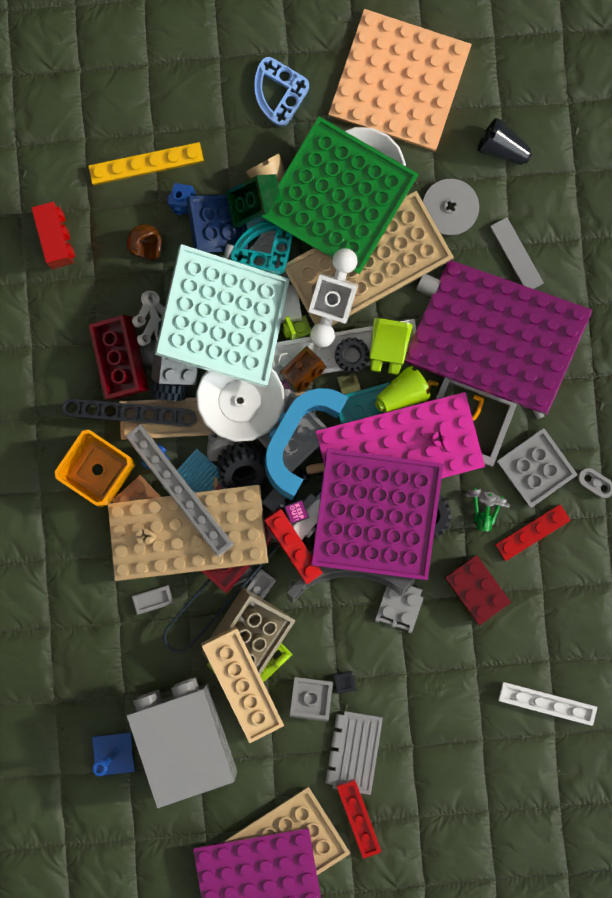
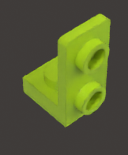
M306 315L302 316V321L291 322L289 316L285 317L282 330L286 339L290 338L292 341L310 335L311 328Z

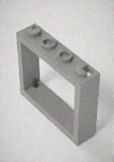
M444 377L435 400L443 398L448 384L452 383L509 406L490 457L482 454L484 464L493 467L517 404Z

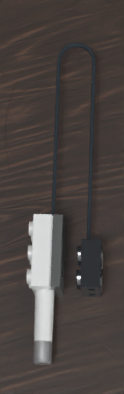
M275 488L262 501L269 508L263 516L264 519L271 511L274 513L278 509L283 510L284 506L287 505L285 502L287 498L276 491ZM321 492L317 497L310 494L304 501L309 518L292 524L301 540L305 536L309 538L316 530L314 526L317 523ZM279 543L268 554V559L278 549V547L280 546ZM260 564L189 646L181 650L170 647L166 639L167 631L211 581L208 579L164 630L163 640L167 648L177 653L190 649L264 564Z

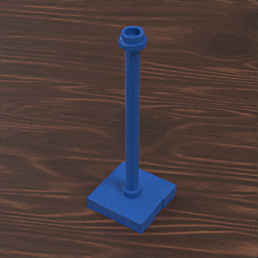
M131 732L92 737L95 761L92 771L96 776L135 772Z

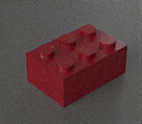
M474 555L444 577L478 625L483 624L511 603L477 555Z

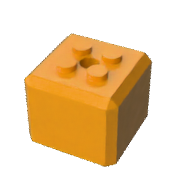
M85 430L80 433L55 470V477L94 505L105 507L111 503L135 467V462L133 458L94 432ZM97 464L103 467L101 475L93 473V467Z

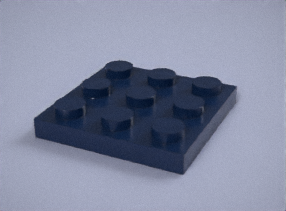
M226 195L188 196L186 198L194 249L210 254L224 253L226 244L235 246L241 235L246 232L245 225L233 228Z

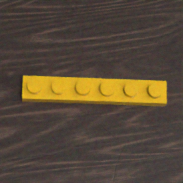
M200 142L89 165L92 184L98 185L203 163L204 159Z

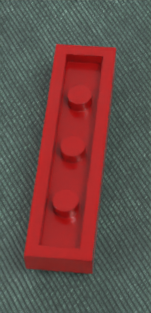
M561 504L498 542L495 546L503 559L507 561L571 520Z
M278 509L264 519L305 584H309L323 574L319 566L311 565L312 556L282 509Z
M356 779L337 784L338 792L363 859L381 853L379 842Z

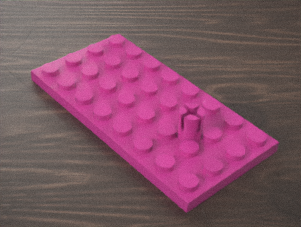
M465 392L315 431L324 466L327 448L442 463L444 464L442 478L485 467Z

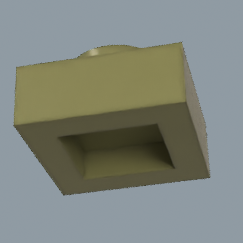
M356 373L337 377L342 394L361 390Z

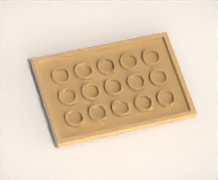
M309 786L223 841L227 842L309 827L317 875L351 854Z

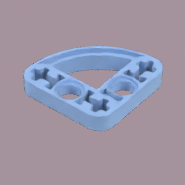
M266 57L260 62L254 84L257 103L262 113L270 122L278 127H284L289 123L309 90V82L304 76L274 58ZM272 63V68L277 70L276 76H274V70L270 68L265 70V64ZM282 72L290 74V78L287 81L280 79L279 75ZM264 75L288 89L274 112L268 106L263 95L262 83ZM304 82L305 89L301 88L298 95L295 94L298 88L297 83L301 84ZM289 97L296 99V104L292 107L285 103ZM283 106V107L287 110L286 113H285V115H284V118H285L286 120H285V121H284V120H281V121L279 122L277 115H279V116L282 115V113L284 112V109L281 108V107Z

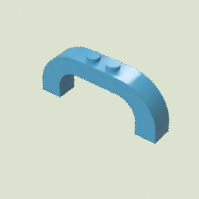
M313 389L297 397L288 411H283L278 419V422H280L277 429L273 428L268 437L271 441L265 454V471L271 485L281 495L292 500L303 481L302 478L288 471L283 463V451L304 415L311 411H323L338 418L348 399L346 395L331 389Z

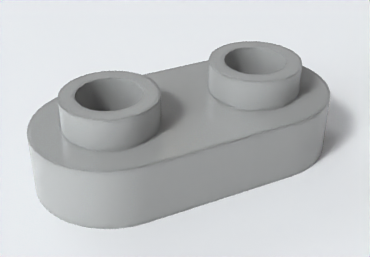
M591 468L583 469L579 473L578 482L581 486L600 498H608L612 495V481ZM585 475L590 476L591 479L589 482L585 481ZM602 485L607 487L606 492L601 491Z

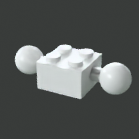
M347 248L338 250L333 256L332 262L336 269L334 277L323 273L319 275L308 312L322 316L321 322L313 326L310 332L311 341L318 347H327L334 341L335 332L331 327L333 320L342 323L348 321L359 285L345 280L347 273L353 271L357 265L356 254Z

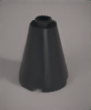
M494 118L486 128L484 138L481 137L477 151L519 165L527 164L532 156V153H530L531 148L501 119Z

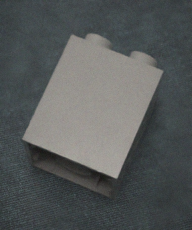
M196 677L174 684L171 687L173 695L162 699L159 690L137 697L136 700H133L135 709L127 715L157 808L233 783L237 775V769L209 685L207 683L199 686Z

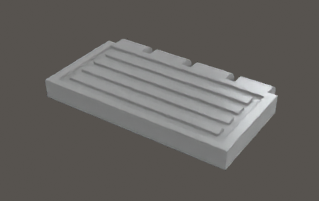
M344 711V715L336 714L334 727L342 730L341 732H333L331 747L339 749L338 751H330L328 766L336 768L335 770H327L325 782L326 784L333 785L332 789H337V784L355 778L360 793L371 795L383 717Z

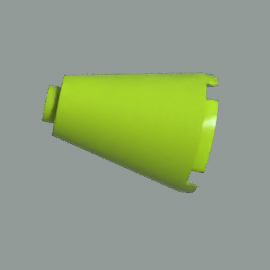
M413 366L405 368L376 396V408L380 412L387 413L427 401L430 398V393L427 395L426 392L429 387L418 370L413 371Z

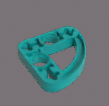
M268 221L261 222L241 235L232 250L231 260L280 275L286 270L293 236L286 232V239L282 238V229ZM276 231L271 254L244 249L255 237L266 232ZM278 244H285L287 249L280 252L276 247ZM239 255H243L244 259H241V261H237L236 257H239ZM277 256L281 257V266H279L278 269H276L274 265L277 263ZM255 258H262L264 263L260 266L253 263Z

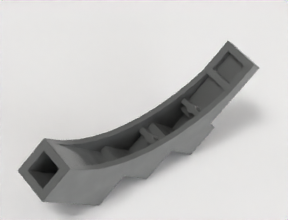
M319 566L323 574L309 584H305L301 576H299L300 579L297 583L293 582L287 588V599L294 603L307 588L322 581L339 577H360L374 580L403 596L414 584L415 578Z

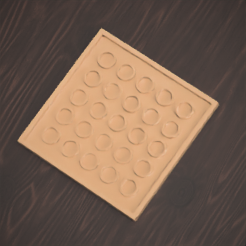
M364 9L328 116L359 127L374 128L390 137L436 152L472 44Z

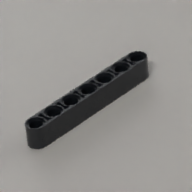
M68 399L63 404L64 413L72 418L185 428L193 427L197 422L196 414L192 410L184 408ZM75 403L77 411L69 413V405ZM95 405L96 413L88 415V407ZM109 407H115L116 413L112 417L106 414ZM130 408L134 409V417L126 418V411ZM148 410L154 411V417L151 420H146L144 417L145 412ZM166 412L174 414L172 421H164V414ZM187 413L193 415V420L190 423L183 422V416Z

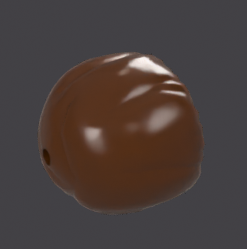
M137 225L128 234L127 251L140 258L155 260L158 258L161 250V236L152 225Z

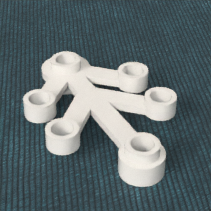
M145 291L142 294L141 301L143 306L139 314L132 319L135 327H141L146 322L145 317L148 312L151 318L144 333L137 337V341L141 346L150 343L153 331L158 341V323L163 320L165 307L159 303L160 298L154 291ZM157 312L162 315V319L158 316Z

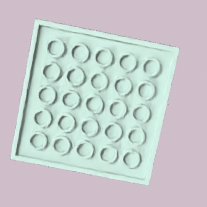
M181 244L176 258L155 355L261 387H267L290 279Z

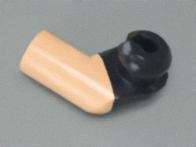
M324 463L311 464L301 470L298 477L303 479L302 483L310 481L309 475L324 472Z

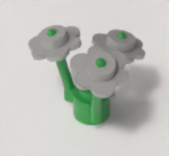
M474 487L465 493L466 497H473L474 522H477L476 528L481 531H491L500 507L505 506L509 508L510 506L506 502L507 499L503 496L481 491L480 488ZM478 497L480 498L479 501L486 505L485 512H481L480 515ZM496 505L493 515L489 513L490 506Z

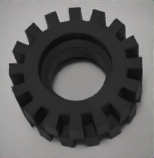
M356 337L343 339L335 350L336 364L345 372H359L365 368L369 361L370 352L367 348L368 346L363 340H359ZM355 348L359 351L360 357L356 362H348L345 359L344 354L347 349Z

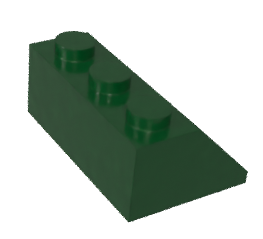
M276 174L257 175L226 191L234 229L269 213L280 194Z

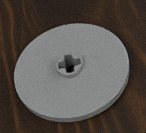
M444 179L436 182L428 189L423 199L426 209L440 234L453 236L464 233L472 227L478 217L479 200L475 191L467 183L458 179ZM447 203L455 205L453 212L446 209Z

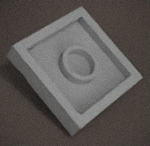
M295 677L290 717L328 722L333 682Z

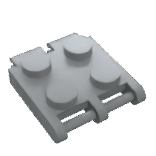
M386 586L375 622L381 621L390 624L392 628L398 627L407 630V633L411 634L424 598L420 596L422 590L411 586L403 596H400ZM381 616L393 619V621L381 618ZM397 621H398V622H401V623H404V624H407V625H410V626L407 627V626L401 625V624L397 623Z

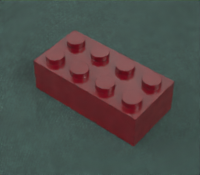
M120 315L89 325L105 400H117L149 391L135 326L132 323V316Z

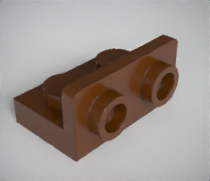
M306 346L279 373L298 393H301L309 387L316 377L324 372L326 365L321 358Z

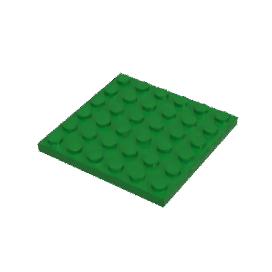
M319 116L279 183L280 194L268 214L261 217L332 259L334 254L340 249L347 248L352 250L357 256V265L353 271L360 275L419 174Z

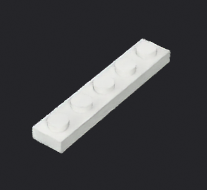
M506 682L502 683L498 701L591 726H593L597 706Z

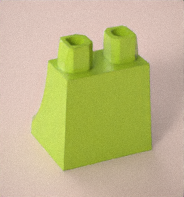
M374 318L369 361H371L370 371L381 372L382 363L390 364L388 374H399L401 366L404 364L412 324Z

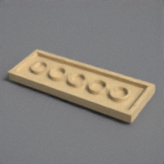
M234 626L201 643L249 743L283 727L284 724L237 627Z

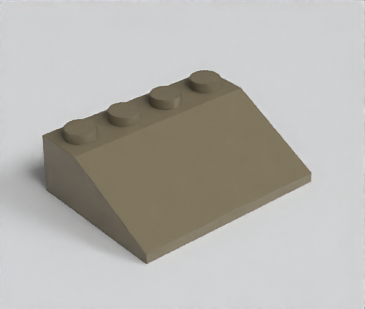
M242 588L210 639L236 626L261 675L296 620L260 596ZM202 650V654L209 661L204 650Z

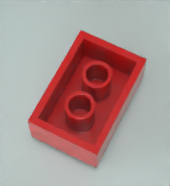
M55 202L32 207L46 263L52 270L74 264L73 258L76 256L73 246L71 247V244L68 243L71 237L68 228L63 224L66 219L61 207H57Z

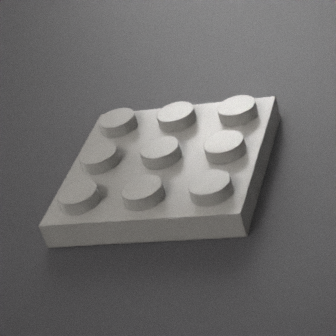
M293 392L290 394L287 411L297 398ZM312 412L303 416L283 451V463L291 473L319 447L315 431L327 428ZM271 431L257 438L266 449L271 441L268 438Z
M544 428L496 461L529 508H532L577 476L575 470Z

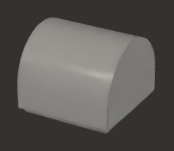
M425 274L422 276L416 291L432 298L441 281Z

